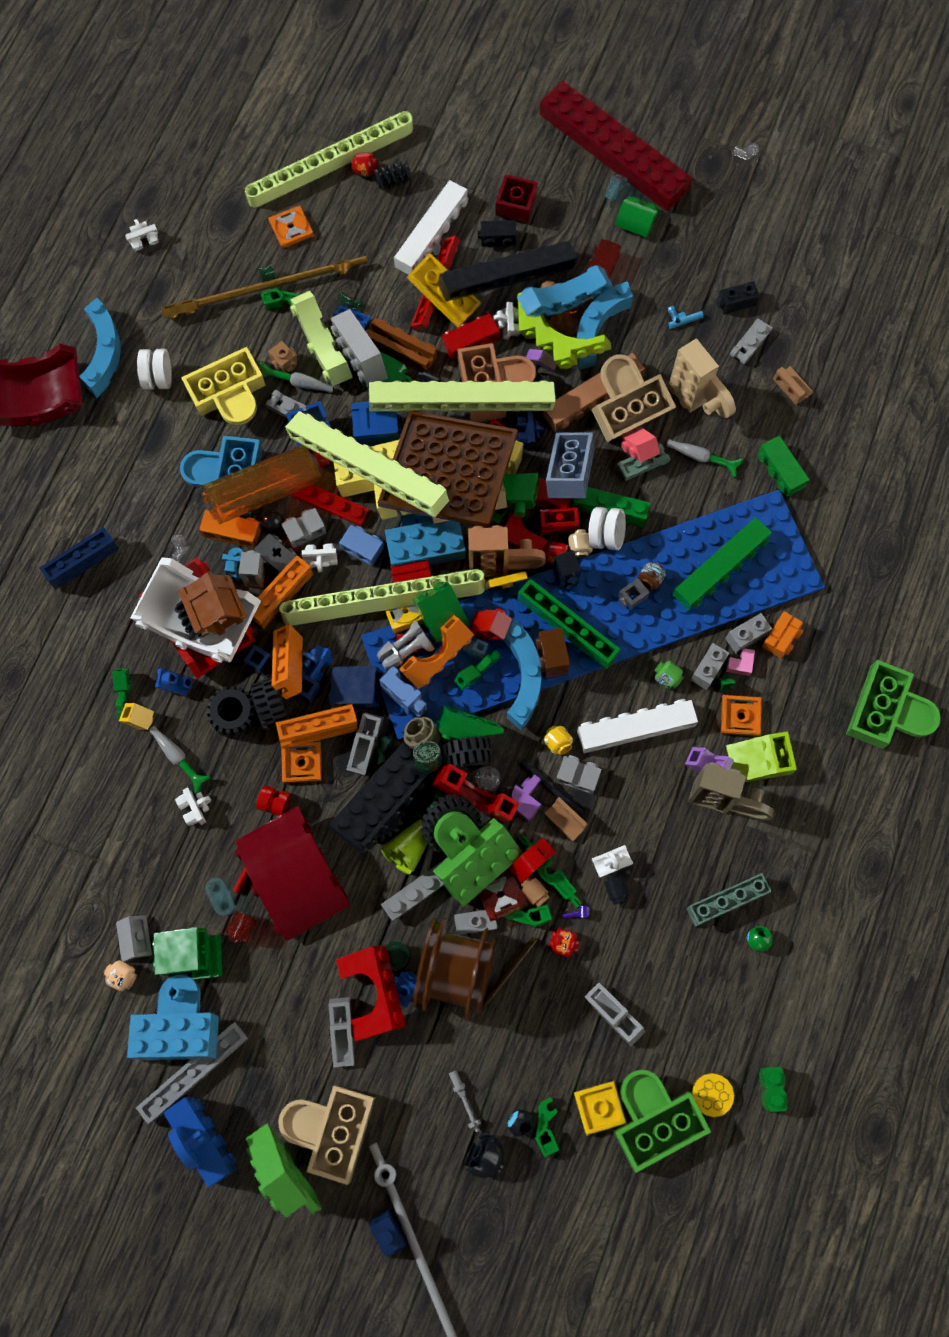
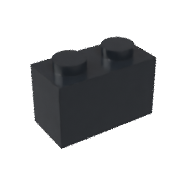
M574 550L556 555L553 570L560 588L572 589L579 584L581 569Z

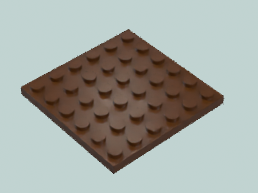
M409 410L392 460L397 461L406 469H412L421 477H427L432 483L442 485L446 489L449 501L435 518L489 528L516 442L518 429ZM382 489L377 502L378 507L433 517Z

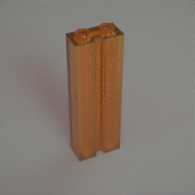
M301 445L203 485L201 496L203 501L212 507L210 509L212 518L214 520L217 519L218 523L222 524L320 483L322 475L308 448Z

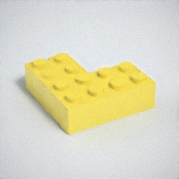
M399 440L371 446L370 448L376 453H382L387 459L392 461ZM334 462L336 485L342 498L374 490L377 510L382 520L398 517L397 510L378 507L377 502L382 488ZM400 511L401 514H402V516H403V515H407V514H412V513Z

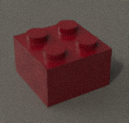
M505 174L495 202V215L529 223L538 195V182Z

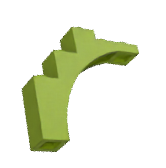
M518 300L519 332L526 339L536 338V346L539 350H544L548 354L553 353L554 362L560 369H568L571 366L578 365L577 358H585L591 354H600L611 350V342L605 335L589 339H578L563 335L548 325L544 313L539 317L527 316Z

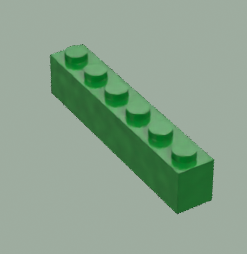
M755 517L676 587L673 596L688 611L692 607L696 609L703 602L702 599L706 595L711 596L716 591V586L719 583L724 584L730 578V573L739 571L746 559L751 560L757 554L756 550L759 547L763 549L770 542L769 537L772 532Z
M531 578L519 590L518 601L554 629L562 628L565 638L606 670L619 656L621 650L619 647Z

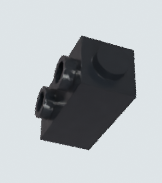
M516 220L481 221V228H477L478 239H481V246L516 245Z
M752 281L720 290L717 305L718 308H721L723 314L757 306L760 295L755 282Z

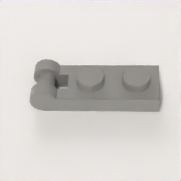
M757 318L729 355L733 358H738L745 365L769 335L772 327Z
M277 390L272 392V398L265 404L266 408L286 418V413L299 408H303L306 411V405L283 395ZM278 401L282 402L280 406L276 405Z

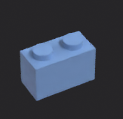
M350 525L339 542L341 550L372 567L384 550L381 538L376 535L371 536L359 526L354 527Z

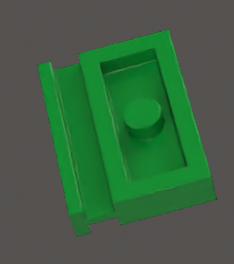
M221 935L207 936L209 970L192 972L193 980L223 977Z

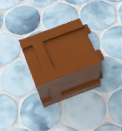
M207 572L193 583L178 591L195 633H201L202 635L213 633L221 636L226 633L225 629L235 623L236 625L244 622L243 619L247 617L230 575L223 576Z

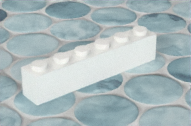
M449 180L395 255V268L409 275L429 253H432L434 246L440 243L441 236L449 230L451 222L457 219L461 208L467 205L466 188Z
M680 699L672 705L667 706L666 703L657 705L656 709L648 710V708H643L635 714L630 715L627 712L618 715V718L611 719V717L600 719V722L593 724L592 722H585L581 724V727H578L577 733L584 754L695 727L698 720L692 700Z

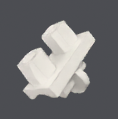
M138 219L134 220L136 225L130 227L131 233L125 235L128 243L131 244L135 251L143 248L141 240L145 238L148 239L150 245L159 243L155 224L147 226L146 221L139 224Z
M507 302V307L502 309V311H497V315L493 316L495 324L498 325L499 329H502L503 339L506 340L510 336H519L520 334L519 324L514 323V320H519L518 309L513 307V302Z
M325 544L323 549L318 550L314 545H306L305 550H302L303 560L311 567H317L318 572H322L323 567L338 565L336 548L334 549L333 544Z
M189 788L182 790L184 794L176 798L175 801L179 809L182 810L190 806L192 810L183 815L186 824L190 826L196 823L201 825L206 823L200 807H202L204 812H207L209 810L207 804L211 802L210 797H203L202 793L199 792L196 794L198 799L196 801Z
M625 845L592 858L599 878L633 864Z

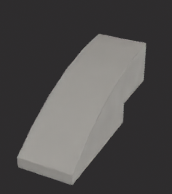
M367 712L362 714L347 766L348 771L366 775L384 717Z
M600 983L585 996L586 1000L630 1046L645 1033L644 1027Z
M350 997L330 999L329 1014L333 1067L354 1066V1041L350 1022L352 1020Z

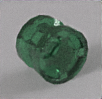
M272 263L268 264L267 267H258L262 283L276 279Z

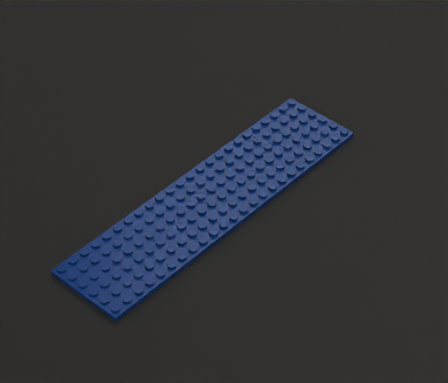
M776 490L624 543L620 550L607 549L578 559L581 574L579 584L572 589H561L554 570L550 569L527 577L526 580L515 582L513 587L502 589L501 586L461 600L459 603L469 621L468 629L477 611L501 609L507 613V616L512 618L511 623L516 620L522 625L535 645V639L538 638L540 631L554 628L517 600L519 590L531 578L621 649L619 656L611 664L614 665L823 590L825 586L780 490ZM755 517L772 532L769 537L770 542L763 549L759 547L756 550L757 554L751 560L746 559L739 571L730 573V578L724 584L719 583L716 586V591L711 596L706 595L702 599L703 602L696 609L692 607L688 611L673 596L675 588ZM647 563H659L662 565L666 578L657 590L649 591L648 599L642 601L633 609L623 608L618 601L620 590L637 579ZM425 624L420 626L435 649L429 652L421 648L418 653H411L404 659L403 664L396 667L399 671L400 680L405 684L411 685L414 691L418 688L399 668L412 656L427 658L434 655L442 645V641L436 643L432 640ZM391 625L361 635L371 666H377L382 670V677L388 671L384 669L382 662L377 657V653L388 641L392 644L396 642L397 633H393ZM409 629L403 630V631L398 632V633H399V634H406ZM473 636L471 642L463 646L455 658L448 660L444 664V668L439 673H435L425 687L418 689L421 692L422 700L427 704V711L421 717L430 718L436 725L443 705L474 715L516 700L521 687V673L517 658L508 645L502 640L482 641ZM564 637L570 662L568 675L545 679L544 674H541L540 691L603 669V667ZM497 650L501 655L499 660L481 674V677L475 684L462 690L454 681L458 673L471 665L476 667L488 654L492 655ZM381 689V694L398 741L404 740V729L407 723L417 716L413 712L408 715L404 708Z

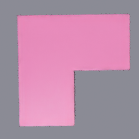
M743 648L740 659L729 657L726 672L750 676L753 669L755 650Z

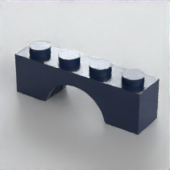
M254 645L245 658L244 663L247 668L264 678H272L273 657ZM302 673V692L295 696L312 705L322 688L319 682Z

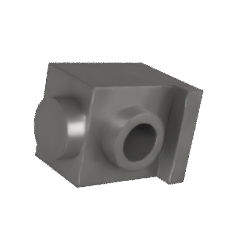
M637 578L620 590L618 601L623 608L628 607L631 610L642 601L648 599L650 592Z

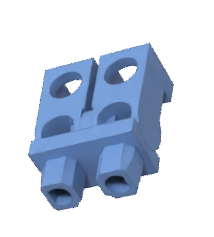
M392 666L380 679L381 689L404 708L408 715L413 712L417 717H421L427 711V704L422 700L421 692L418 689L414 691L411 685L401 681L399 671Z

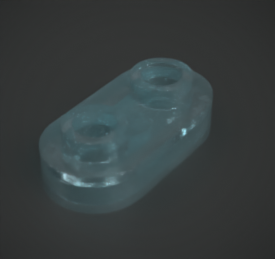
M220 878L208 880L205 885V891L215 912L221 916L231 915L235 910V902L225 882ZM216 885L220 886V890L218 892H214L213 890ZM224 903H228L226 910L222 909Z

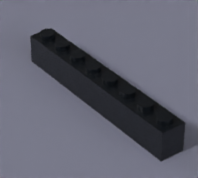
M570 241L558 242L554 245L526 250L523 253L495 258L488 262H479L468 267L464 266L457 270L445 271L440 274L438 286L445 301L448 302L573 269L577 256Z

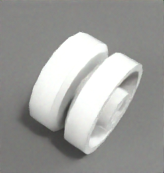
M150 349L139 350L137 369L142 389L153 390L156 385L159 389H170L172 370L167 349H156L154 354Z
M595 507L593 509L589 522V543L592 548L603 549L606 546L609 550L621 549L626 529L624 510L612 508L608 512L603 507Z

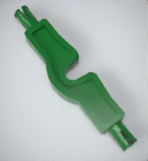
M525 835L518 839L526 848L524 853L536 844L535 842L531 843ZM551 858L548 859L537 869L539 877L546 884L553 886L564 900L569 899L577 909L582 902L575 895L576 889L561 870H557L551 875L547 873V868L553 863Z

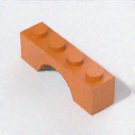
M455 615L440 628L443 641L440 649L434 655L427 658L412 656L399 668L418 689L425 687L430 682V678L444 668V664L448 660L455 658L458 651L471 642L474 634Z

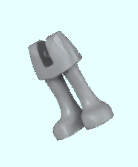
M415 621L411 624L408 632L393 644L388 641L377 653V657L382 662L384 669L389 671L392 666L396 668L403 664L404 659L415 650L424 648L431 652L435 647L426 636L420 624ZM414 639L410 644L401 649L406 643Z

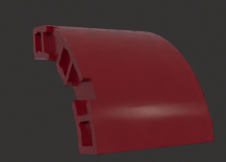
M59 343L53 349L45 352L41 358L36 359L35 356L21 358L19 362H8L7 359H0V426H39L44 422L56 420L74 413L82 406L76 347Z
M299 806L235 840L237 845L235 853L243 861L253 883L251 889L254 895L260 897L275 923L273 927L277 935H282L286 941L351 906L346 892L335 874L331 873L321 848L316 845L315 836Z

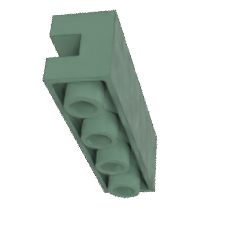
M763 873L696 902L686 909L696 927L765 896L772 891Z

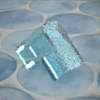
M620 174L612 175L604 197L612 201L616 200L620 189L624 188L628 178Z
M478 639L476 642L471 640L468 645L462 647V653L483 660L488 653V643Z

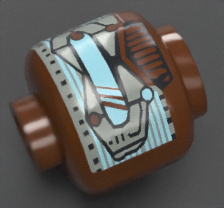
M647 563L638 575V579L648 591L657 590L666 578L665 570L659 563Z

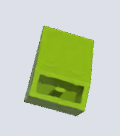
M788 732L769 734L726 745L728 756L734 760L731 769L741 771V774L746 776L745 782L792 775L797 770Z

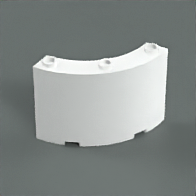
M161 558L130 618L136 621V626L144 630L147 628L175 642V645L183 650L189 648L210 656L219 663H222V661L231 662L261 600L248 591L236 589L247 614V617L243 619L244 622L239 625L235 623L225 629L226 633L221 636L209 633L201 639L190 640L188 633L185 632V627L181 624L182 620L178 618V613L175 612V607L181 601L178 591L199 578L192 575V570L174 559Z

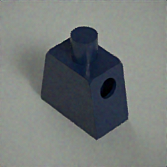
M389 1208L370 1219L371 1232L385 1257L390 1258L409 1246Z

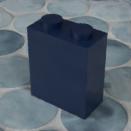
M377 666L333 667L330 674L331 690L328 693L329 704L334 708L352 704L354 709H380V679L382 678L383 671Z

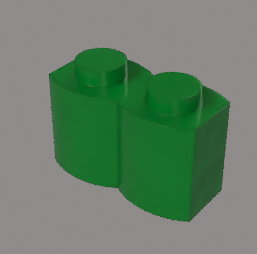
M761 1068L759 1081L763 1088L761 1099L765 1111H786L788 1100L783 1089L785 1075L782 1068Z

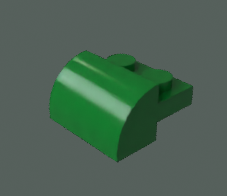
M629 196L627 199H624L615 226L647 238L661 208L654 204L643 202L636 197Z

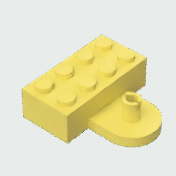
M247 347L181 377L200 416L218 409L223 419L232 425H243L253 419L257 406L251 392L266 386L263 376Z

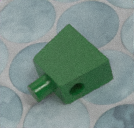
M538 473L505 474L503 484L508 509H514V516L524 517L525 509L535 508L540 488Z

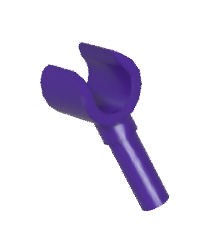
M579 906V912L562 914V919L574 917L586 919L590 915V908L588 906Z

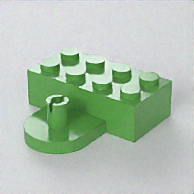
M876 660L869 669L846 735L884 749L889 745L894 729L914 737H926L932 734L940 724V712L930 700L908 692L914 674Z
M453 811L442 816L434 829L435 841L448 858L434 869L433 872L463 907L523 854L505 827L494 818L478 830L468 816L462 812Z
M636 1070L625 1077L621 1086V1097L633 1121L613 1132L635 1173L711 1132L691 1092H685L670 1100L662 1082L654 1073L647 1070Z
M268 1123L246 1138L249 1146L246 1150L252 1158L250 1162L256 1171L254 1173L255 1177L261 1184L259 1190L265 1198L269 1196L271 1199L270 1203L277 1213L280 1211L286 1218L303 1205L312 1214L321 1209V1204L311 1185L294 1164L290 1151Z

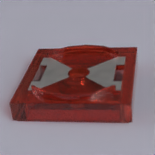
M510 870L500 874L478 894L490 922L527 906L520 887ZM503 892L504 897L498 898L497 894Z

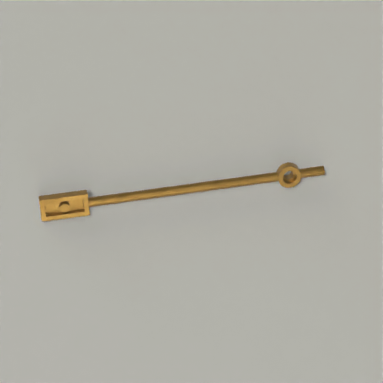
M367 257L341 260L329 266L197 300L194 298L161 307L163 318L168 317V319L177 317L179 313L191 314L199 306L331 272H338L339 275L348 273V269L368 263Z

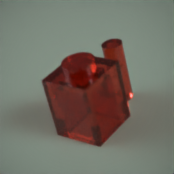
M236 911L225 933L230 935L229 940L237 944L240 941L246 943L257 921Z

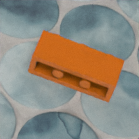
M205 510L199 528L202 537L253 549L257 546L262 530L260 523L254 518L244 519L236 514H222L218 510Z

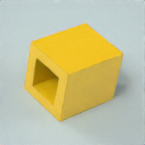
M125 703L119 722L138 730H148L153 722L154 711L136 703Z

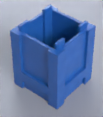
M369 401L351 403L353 435L358 443L371 447L399 440V434L402 433V429H398V419H401V414H397V411H369Z

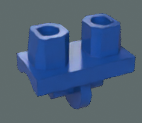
M316 645L310 654L304 652L302 656L306 660L302 664V673L319 682L323 677V673L320 671L321 668L329 666L333 661V658L330 656L332 651Z
M162 668L157 670L158 679L155 688L182 696L187 695L188 690L192 687V678Z

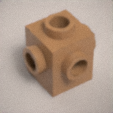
M283 341L268 351L272 361L271 364L276 370L287 373L292 371L298 364L295 350L292 347L288 348Z

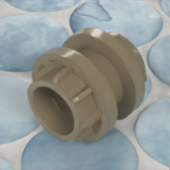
M416 717L410 720L404 729L405 743L422 756L429 757L436 754L443 744L442 734L430 718Z

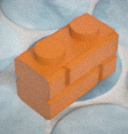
M783 611L763 643L762 648L772 652V654L779 658H782L784 654L789 655L794 647L791 644L794 638L798 640L804 631L800 629L803 622Z

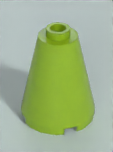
M423 819L415 821L386 842L381 848L385 858L389 862L393 860L397 864L395 867L403 873L411 874L415 870L428 844L421 832V828H423L421 821H425Z

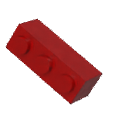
M488 314L478 317L473 322L464 323L455 330L447 331L442 335V345L451 361L458 359L457 349L494 343L499 340L500 331L491 315Z

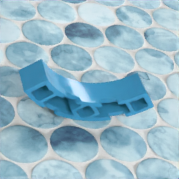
M596 265L590 267L584 274L562 284L557 283L552 287L546 288L528 287L517 298L527 316L539 317L543 313L546 316H551L584 304V299L590 296L596 298L612 288L613 285L604 268Z
M628 282L618 284L603 292L589 305L578 327V339L596 337L600 328L610 316L631 308L633 295ZM591 354L585 358H577L578 370L595 366L597 354Z
M96 298L84 310L89 320L95 325L97 347L91 363L79 377L84 386L98 398L110 384L114 371H117L121 345L119 334L108 310Z
M514 620L502 641L508 645L517 658L521 673V687L514 704L507 712V719L522 731L533 715L537 705L541 686V665L534 642L522 625Z

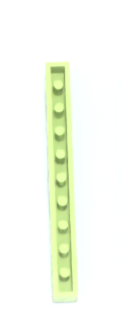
M548 381L369 382V411H553L555 405L554 382Z
M299 411L285 426L291 439L433 517H436L449 501L447 491L442 485H436L427 477L417 475L412 469L402 467L397 461L387 459L382 453L374 452L365 444L361 445L354 438L343 435L338 429H332L326 423L315 420L310 414H304Z

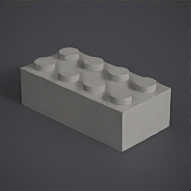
M349 309L332 317L333 326H331V330L334 336L337 337L335 343L339 349H343L342 353L346 360H350L353 371L357 370L360 381L365 382L369 388V382L388 379L380 351L352 311Z

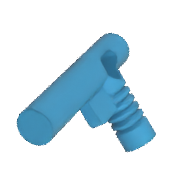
M674 306L668 308L673 320L668 323L670 329L704 317L702 311L686 316L685 312L677 314Z

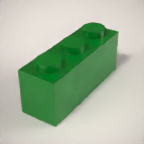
M780 436L760 446L758 451L759 460L766 465L769 475L776 480L779 490L786 497L806 487L809 478Z

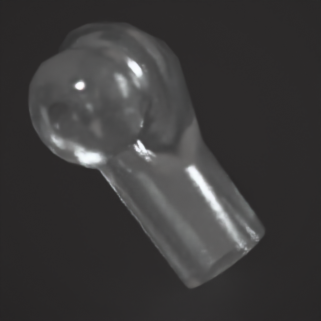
M752 144L744 149L736 146L733 155L743 159H750L758 153L759 148L756 144Z
M174 535L171 538V542L174 543L176 550L171 558L179 563L187 550V545L183 536Z

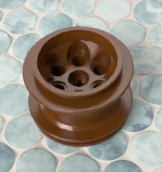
M433 918L419 965L413 999L414 1008H418L421 1004L423 1012H426L431 999L466 1007V1022L469 1021L472 1009H476V1014H480L496 939L487 942L489 932L487 927L484 929L481 940L447 933V919L444 918L441 923H438V918Z

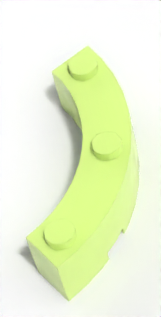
M308 291L290 299L292 303L290 309L294 317H298L309 342L307 344L311 354H315L323 369L322 373L326 382L330 381L335 386L353 378L347 361L341 352L336 350V344L329 329L320 321V318L323 316L314 295Z

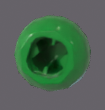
M756 926L748 932L747 943L754 951L764 952L772 946L773 935L766 927Z

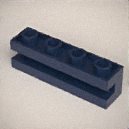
M102 527L39 569L56 590L116 552L119 548L106 529Z

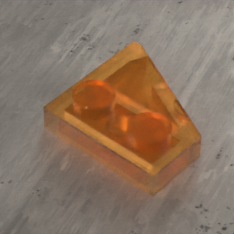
M582 305L553 315L547 322L548 325L563 335L577 337Z

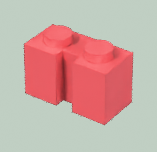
M641 426L621 435L623 441L621 442L622 449L639 462L660 454L656 437Z

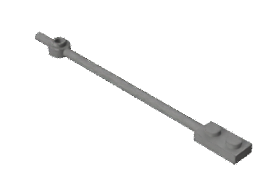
M375 1143L369 1146L378 1167L375 1171V1180L380 1186L386 1187L447 1337H457L394 1186L396 1170L392 1165L385 1164L378 1144ZM383 1171L389 1172L390 1176L388 1179L382 1177Z

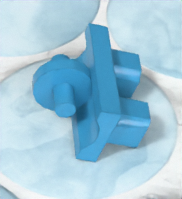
M238 547L232 548L228 555L223 554L222 556L225 564L224 571L234 581H240L241 579L239 567L243 550Z

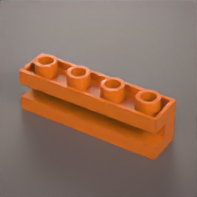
M296 555L259 595L258 599L261 602L252 620L264 629L280 612L279 606L281 603L291 600L313 576L311 566Z
M290 624L275 630L273 633L272 687L276 691L281 689V696L284 699L302 692L303 637Z
M352 704L276 722L282 749L358 731L357 719Z

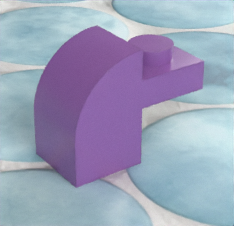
M692 747L685 765L700 773L705 764H710V762L720 764L721 768L729 770L734 760L729 756H716L706 748Z
M536 775L532 778L528 777L522 784L523 790L516 785L512 792V799L520 803L516 810L517 815L528 823L541 808V804L530 796L540 784L541 779Z

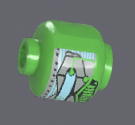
M672 661L660 662L654 670L657 672L655 680L666 689H675L684 678L682 676L683 670Z

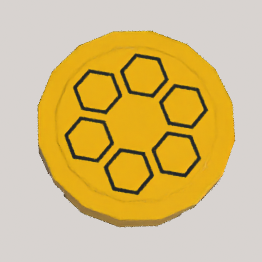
M710 1073L702 1075L694 1083L692 1096L702 1114L718 1117L730 1110L734 1101V1092L726 1078Z

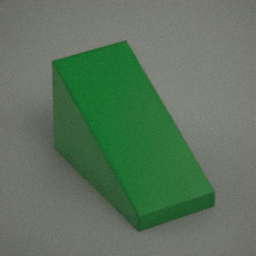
M729 676L717 677L719 691L731 690L735 684V681Z

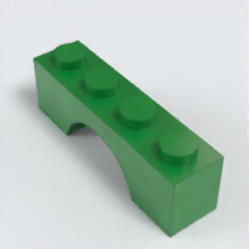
M587 487L586 498H574L573 508L578 507V512L591 514L595 507L606 508L608 512L612 508L622 509L625 513L626 524L644 528L650 502Z

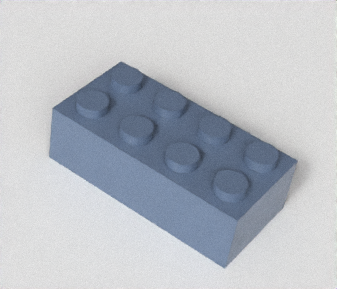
M556 433L546 478L548 498H586L594 455L593 433Z

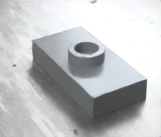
M494 909L454 915L457 935L484 932L486 927L489 931L497 930Z

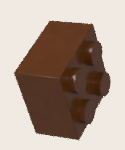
M562 628L540 631L538 638L535 639V647L538 656L540 655L541 674H544L545 679L567 676L570 662Z

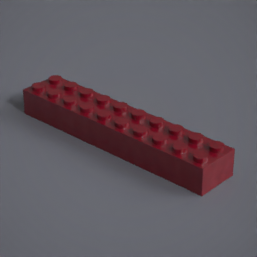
M562 80L540 101V116L666 212L690 190L692 177L565 81Z

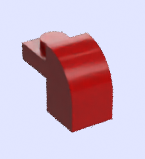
M542 838L523 853L508 869L522 883L556 852Z

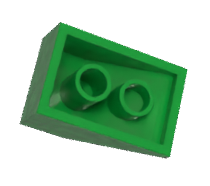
M443 705L436 723L442 737L452 741L454 738L500 734L504 731L497 722Z

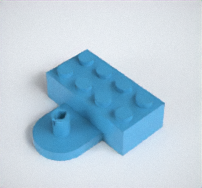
M223 436L220 452L196 450L188 453L181 461L180 473L184 481L191 486L213 489L210 501L213 510L227 514L251 516L263 448L258 439Z
M400 512L403 527L385 530L391 566L428 560L430 566L466 559L460 522L449 520L434 524L432 517L414 513L402 516Z
M174 975L168 978L159 991L157 1014L131 1015L127 1058L136 1061L216 1059L219 1016L212 1013H199L201 992L195 980L186 975Z

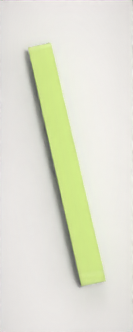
M400 112L249 184L245 188L248 204L251 207H259L351 163L358 153H372L408 136L413 131L412 115L409 112Z
M473 569L289 600L281 603L279 610L284 623L293 626L413 606L415 604L412 599L416 598L418 593L433 589V586L439 582L449 583L457 598L482 594L486 590L484 573L481 570Z

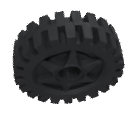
M450 794L446 795V799L443 797L438 798L439 803L434 801L432 803L434 807L427 808L429 814L423 815L425 821H421V826L423 827L421 832L424 839L436 852L442 855L446 854L434 838L435 826L442 816L449 812L458 811L468 816L478 830L481 829L479 825H482L478 809L468 799L457 794H453V797Z

